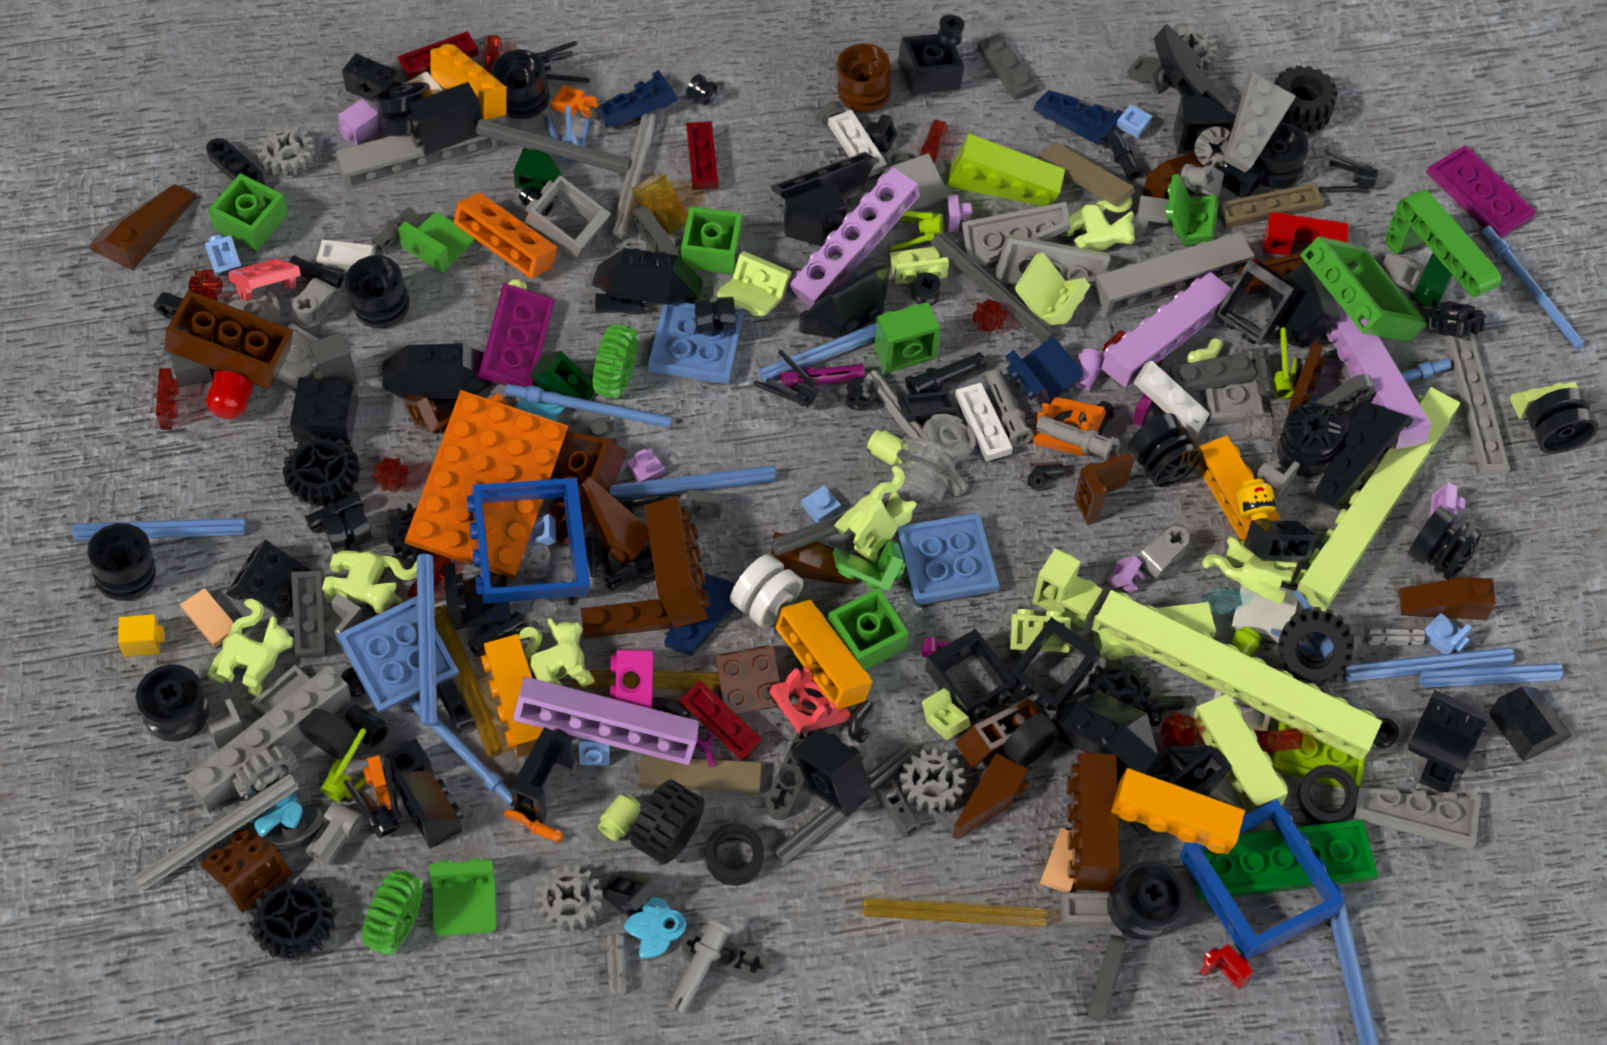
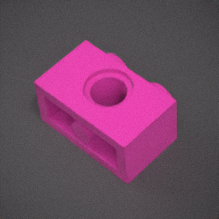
M618 648L617 655H611V673H616V685L610 686L611 699L652 709L654 649ZM629 671L636 672L640 677V683L634 687L626 685L623 679L624 674Z

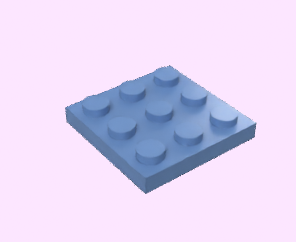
M663 304L648 363V372L729 384L744 312L735 311L736 332L720 333L718 329H715L712 334L697 335L695 304Z
M979 513L907 524L897 529L896 535L904 563L906 564L905 571L914 605L998 592L999 583Z
M418 596L337 634L339 643L378 714L420 694ZM435 629L437 686L457 676L459 670Z

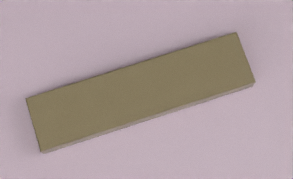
M1057 142L1039 154V160L1064 168V177L1116 207L1134 194V186Z
M1313 183L1219 202L1218 213L1224 227L1230 228L1268 220L1270 212L1294 215L1323 209L1324 201L1316 184Z
M641 756L639 788L657 789L665 781L673 779L691 791L759 794L761 762L715 760L716 765L709 767L707 759H691L689 765L658 757Z

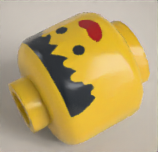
M1263 479L1243 482L1241 488L1236 492L1239 513L1244 518L1268 520V515L1276 510L1273 488L1270 484L1264 483Z

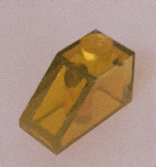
M665 174L650 175L632 188L640 206L646 205L668 234H671L686 223L688 214Z

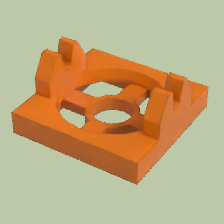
M1054 397L1051 404H1042L1043 412L1037 413V423L1043 415L1054 419L1058 414L1069 410L1073 411L1070 418L1059 422L1077 424L1078 429L1085 431L1093 429L1098 431L1106 415L1105 407ZM1082 414H1086L1087 422L1082 421L1080 424L1079 420ZM1036 432L1033 438L1034 445L1081 456L1086 455L1080 447L1057 440L1049 435Z

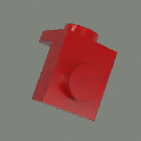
M1226 944L1220 950L1214 947L1202 959L1204 964L1200 972L1203 976H1206L1218 967L1238 990L1249 982L1253 974L1248 960L1243 955H1238L1229 944Z

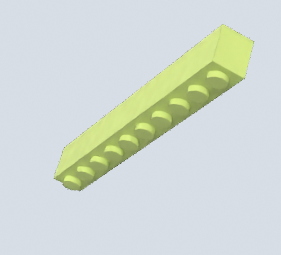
M1430 387L1425 396L1422 394L1418 396L1417 401L1431 423L1427 442L1395 450L1392 446V448H1389L1387 452L1384 451L1377 459L1380 462L1377 464L1375 471L1369 470L1362 481L1363 489L1361 491L1357 489L1352 494L1348 502L1351 505L1348 511L1344 508L1342 509L1335 521L1338 526L1335 530L1330 528L1322 540V543L1325 544L1322 550L1315 549L1308 562L1311 566L1308 570L1303 568L1294 582L1298 585L1297 590L1311 606L1321 607V611L1327 610L1454 418L1460 402Z
M1110 590L1093 625V631L1223 694H1228L1229 697L1361 761L1369 752L1382 723L1373 713L1367 710L1356 709L1348 705L1347 701L1340 697L1327 695L1321 692L1316 685L1298 681L1289 672L1267 666L1262 659L1249 657L1239 652L1233 645L1222 644L1212 639L1206 632L1195 631L1187 627L1179 619L1168 618L1160 614L1152 606L1141 605L1133 601L1125 593H1116Z

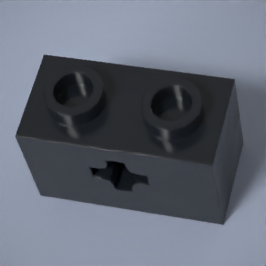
M357 53L354 54L342 69L346 91L371 102H374L373 98L377 93L402 85L400 71Z
M1251 520L1244 546L1262 561L1309 562L1317 535L1298 521Z

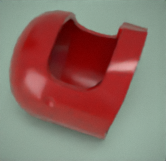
M216 371L206 397V405L209 411L215 416L226 420H234L241 417L250 399L253 384L249 379L235 372Z

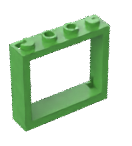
M1318 236L1300 255L1363 334L1409 342L1428 324L1366 247ZM1357 262L1359 265L1354 269L1352 265ZM1364 317L1366 320H1370L1366 326L1360 322Z

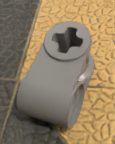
M1186 164L1183 167L1181 179L1186 188L1196 193L1199 197L1216 194L1219 199L1224 177L1222 171L1209 165L1201 168L1193 164Z
M318 278L312 279L292 302L293 310L297 314L295 320L297 326L303 330L315 329L329 312L338 305L341 298L340 289Z
M1180 526L1168 528L1138 555L1137 558L1142 562L1141 566L1157 580L1164 577L1184 557L1186 547L1189 544V533Z

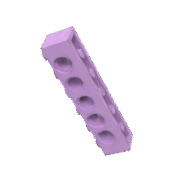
M894 167L888 173H883L874 189L864 194L861 198L859 206L845 216L843 224L837 231H832L822 248L812 253L807 265L793 275L790 283L793 294L812 307L818 300L840 287L898 222L905 211L919 198L918 184ZM886 197L893 198L890 201H882ZM869 216L876 217L874 220L871 221L865 220ZM851 236H859L856 240H848ZM835 255H842V257L837 260L831 259ZM816 275H825L822 279H814Z

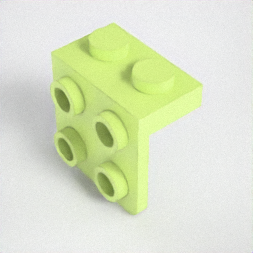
M743 251L739 255L733 278L718 290L717 296H733L735 306L746 309L754 316H765L784 299L792 271Z
M1037 253L1016 284L1015 290L1029 309L1048 326L1063 325L1071 320L1073 312L1078 304L1083 301L1085 293L1091 285L1085 278L1065 281L1044 253Z

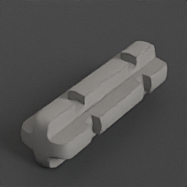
M1370 628L1367 632V641L1369 645H1381V643L1384 645H1408V642H1411V645H1423L1425 631L1422 628H1412L1411 631L1408 628H1384V631L1381 628Z
M613 933L607 936L609 992L611 995L626 993L624 936L621 933Z

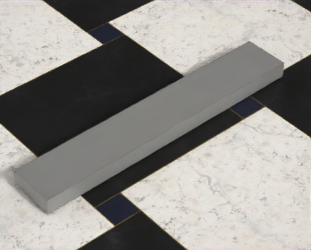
M1470 333L1469 337L1465 336L1464 338L1448 335L1445 337V342L1480 474L1508 473L1510 465L1474 334Z

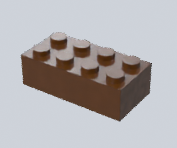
M188 290L166 329L164 350L218 371L235 372L246 377L253 384L270 390L291 350L293 329Z
M678 496L644 505L658 597L674 628L707 620L706 607H710V600L706 589L703 590L702 586L707 583L702 567H699V562L703 561L699 545H695V540L699 539L696 524L694 522L690 523L691 517L687 505L682 506Z
M1079 753L1076 764L1072 763L1070 776H1067L1066 794L1071 795V804L1067 805V822H1072V832H1068L1067 849L1073 850L1072 860L1068 862V879H1074L1073 890L1110 892L1120 868L1118 814L1111 812L1117 792L1116 755Z

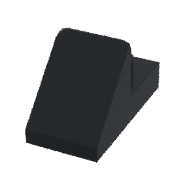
M619 871L602 889V896L630 918L638 912H644L643 906L649 902L652 897L651 895L658 888L651 879Z

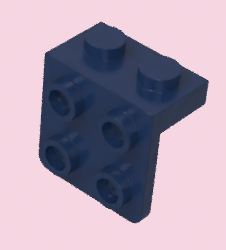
M1056 338L1048 339L1022 359L1014 350L1005 356L1009 365L1006 367L1009 375L1014 381L1019 380L1023 386L1021 388L1029 400L1035 399L1041 408L1043 403L1048 404L1054 397H1058L1084 377L1082 369Z

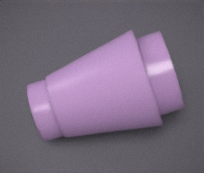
M1086 348L1078 355L1077 365L1082 369L1084 377L1075 384L1077 389L1083 391L1091 389L1104 362L1101 352Z

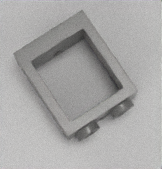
M560 175L554 183L549 181L541 191L542 197L539 200L534 198L525 210L528 212L524 223L576 261L605 227L611 213ZM555 196L590 221L575 240L541 215Z

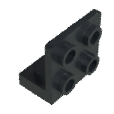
M265 539L254 547L226 594L234 600L245 594L259 601L263 606L281 618H285L293 607L291 572L312 570Z
M455 562L443 564L446 605L453 630L511 620L509 602L483 604L482 594H477L475 579L465 581L463 573H457ZM506 575L490 576L492 588L508 587Z
M1434 689L1407 749L1463 775L1477 741L1489 720L1490 714Z

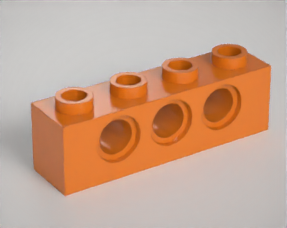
M481 192L458 202L454 224L526 276L533 279L553 268L558 247Z

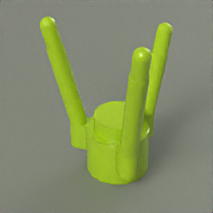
M905 211L903 216L908 217H901L899 219L900 222L919 223L920 233H925V235L890 246L889 250L894 251L925 241H932L936 234H943L942 214Z
M1282 327L1280 330L1282 371L1274 374L1272 383L1275 390L1274 397L1277 399H1288L1292 397L1296 387L1298 358H1293L1290 375L1286 329Z
M364 728L359 731L343 760L335 758L327 777L322 783L320 790L334 801L341 802L343 797L348 800L352 797L344 785L345 780L351 782L352 779L344 771L366 733ZM365 775L353 784L356 790L366 783Z

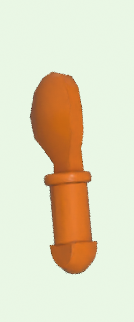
M510 809L504 812V817L523 824L531 830V834H537L556 843L561 842L564 838L561 831L544 825L539 820L532 823L525 814L518 810Z

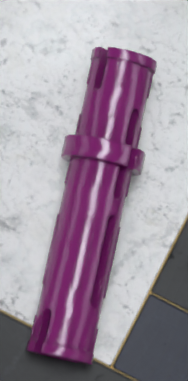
M863 363L818 369L805 367V370H803L810 378L817 381L815 385L848 382L855 377L865 378ZM795 371L781 372V383L786 387L794 388L799 381L803 384L805 382L803 379H800L801 377Z

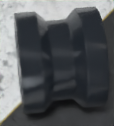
M950 14L941 17L939 22L940 29L937 32L938 42L947 47L959 45L962 41V32L965 26L963 19Z
M697 74L689 82L686 94L690 98H697L700 104L707 106L714 99L718 85L713 81L708 82L702 74Z
M929 272L917 275L913 290V299L917 304L929 302V305L932 306L939 300L941 282L937 275Z
M863 377L850 379L847 382L848 394L845 397L847 407L857 411L871 408L873 402L871 395L874 392L873 382Z

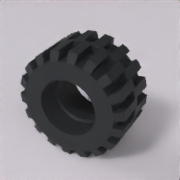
M1296 65L1295 68H1286L1285 72L1279 73L1274 84L1296 96L1280 122L1294 124L1302 129L1304 133L1309 132L1310 134L1315 133L1316 129L1319 131L1323 129L1324 125H1327L1330 121L1338 95L1335 82L1330 81L1331 77L1328 74H1323V70L1318 68L1317 70L1312 69V66L1302 67V65Z
M1314 607V610L1310 611L1306 608L1300 614L1295 613L1286 622L1279 637L1277 652L1280 653V664L1284 663V670L1289 673L1291 672L1294 675V679L1298 681L1302 679L1305 680V683L1310 684L1317 682V686H1323L1326 681L1330 683L1336 681L1337 676H1342L1346 672V668L1349 667L1352 660L1354 636L1351 635L1349 624L1343 622L1344 618L1341 615H1333V611L1327 609V612L1321 611V607ZM1320 632L1332 641L1334 646L1333 653L1324 660H1311L1300 651L1298 646L1299 639L1306 633Z
M673 779L665 781L651 794L639 812L631 833V845L661 864L669 863L681 853L697 829L704 810V798Z

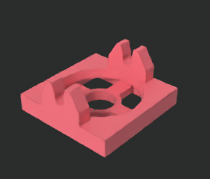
M278 258L228 272L230 282L236 284L240 299L245 301L252 300V289L279 281L283 282L285 288H296V277L301 276L299 266Z
M804 666L801 673L797 668L788 675L786 682L771 686L770 694L798 734L849 721L851 713L847 708L838 710L834 702L830 703L813 680L812 672L808 666ZM804 689H816L824 697L815 698L808 695ZM794 692L799 701L791 705L789 695ZM802 702H811L817 709L808 710L802 706Z

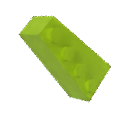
M968 133L951 164L946 187L1046 206L1052 205L1060 194L1065 169Z

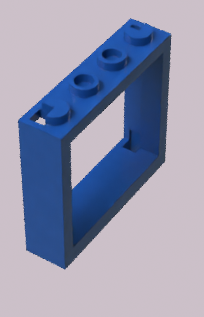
M577 478L473 485L471 496H467L468 513L473 512L474 522L469 524L471 540L476 539L477 549H473L472 556L474 567H479L480 577H476L475 583L477 594H482L483 604L588 595L590 578ZM563 497L574 582L492 588L482 503Z
M1278 799L1244 815L1239 834L1270 819L1324 901L1321 904L1256 936L1203 852L1208 850V848L1195 842L1186 843L1179 856L1238 951L1246 959L1338 914L1345 903L1341 888L1336 883L1333 884L1327 874L1324 862L1320 858H1316L1310 849L1308 838L1304 833L1298 831L1293 823L1290 811L1283 807Z

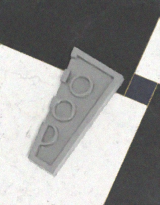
M1255 73L1249 75L1223 161L1244 172L1248 171L1296 96Z
M1067 202L962 222L966 254L981 268L1000 259L1007 234L1045 241L1071 230Z
M1007 234L994 279L1002 286L1005 283L1017 284L1037 253H1044L1065 281L1085 278L1088 282H1095L1096 276L1107 270L1111 257L1109 253Z
M1359 788L1353 819H1363L1365 822L1473 850L1476 844L1481 794L1457 797L1456 793L1443 792L1442 796L1426 795V791H1413V794H1403L1393 789Z

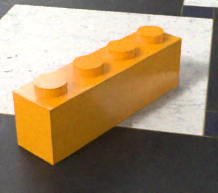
M445 44L440 48L431 50V77L440 86L447 90L469 82L479 99L481 119L489 120L506 115L505 85L454 45Z
M1224 436L1199 445L1204 454L1197 468L1238 537L1246 539L1251 519L1240 515L1236 492L1241 488L1243 482L1253 480L1254 475L1251 468L1246 466L1241 459L1238 447L1232 444L1228 436ZM1277 511L1268 515V520L1281 521Z
M806 600L781 608L775 629L801 664L808 666L811 670L813 680L830 703L834 702L838 710L866 701L873 681L813 602Z
M516 634L484 643L485 655L481 656V661L485 673L491 672L493 680L488 681L493 698L499 697L501 705L496 706L500 722H507L509 731L504 733L509 749L515 748L517 757L520 758L529 755L544 728L513 721L524 676L532 678L519 636Z
M1127 768L1120 779L1111 812L1118 814L1123 820L1137 821L1148 825L1153 831L1167 832L1176 835L1184 842H1195L1204 845L1214 853L1229 854L1237 843L1245 810Z

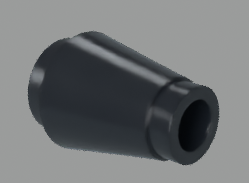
M354 705L347 710L345 718L357 735L362 728L366 730L361 740L364 744L376 746L386 738L388 728L384 720L360 708L358 705Z

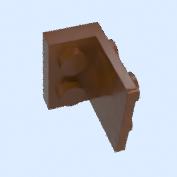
M411 394L402 398L416 429L430 433L433 432L434 434H439L446 430L455 404L438 412L431 399L428 400L427 397Z
M1132 453L1115 455L1107 461L1098 464L1090 463L1081 469L1074 500L1087 526L1098 522L1100 512L1103 509L1105 495L1127 486L1135 459Z
M765 645L712 655L714 667L718 671L722 700L735 714L779 706L770 694L771 686L780 683L773 646Z
M251 827L237 832L229 842L211 852L200 863L202 869L224 888L241 913H244L254 905L256 898L264 897V888L272 891L275 888V881L281 884L292 875L277 849L263 837H260Z

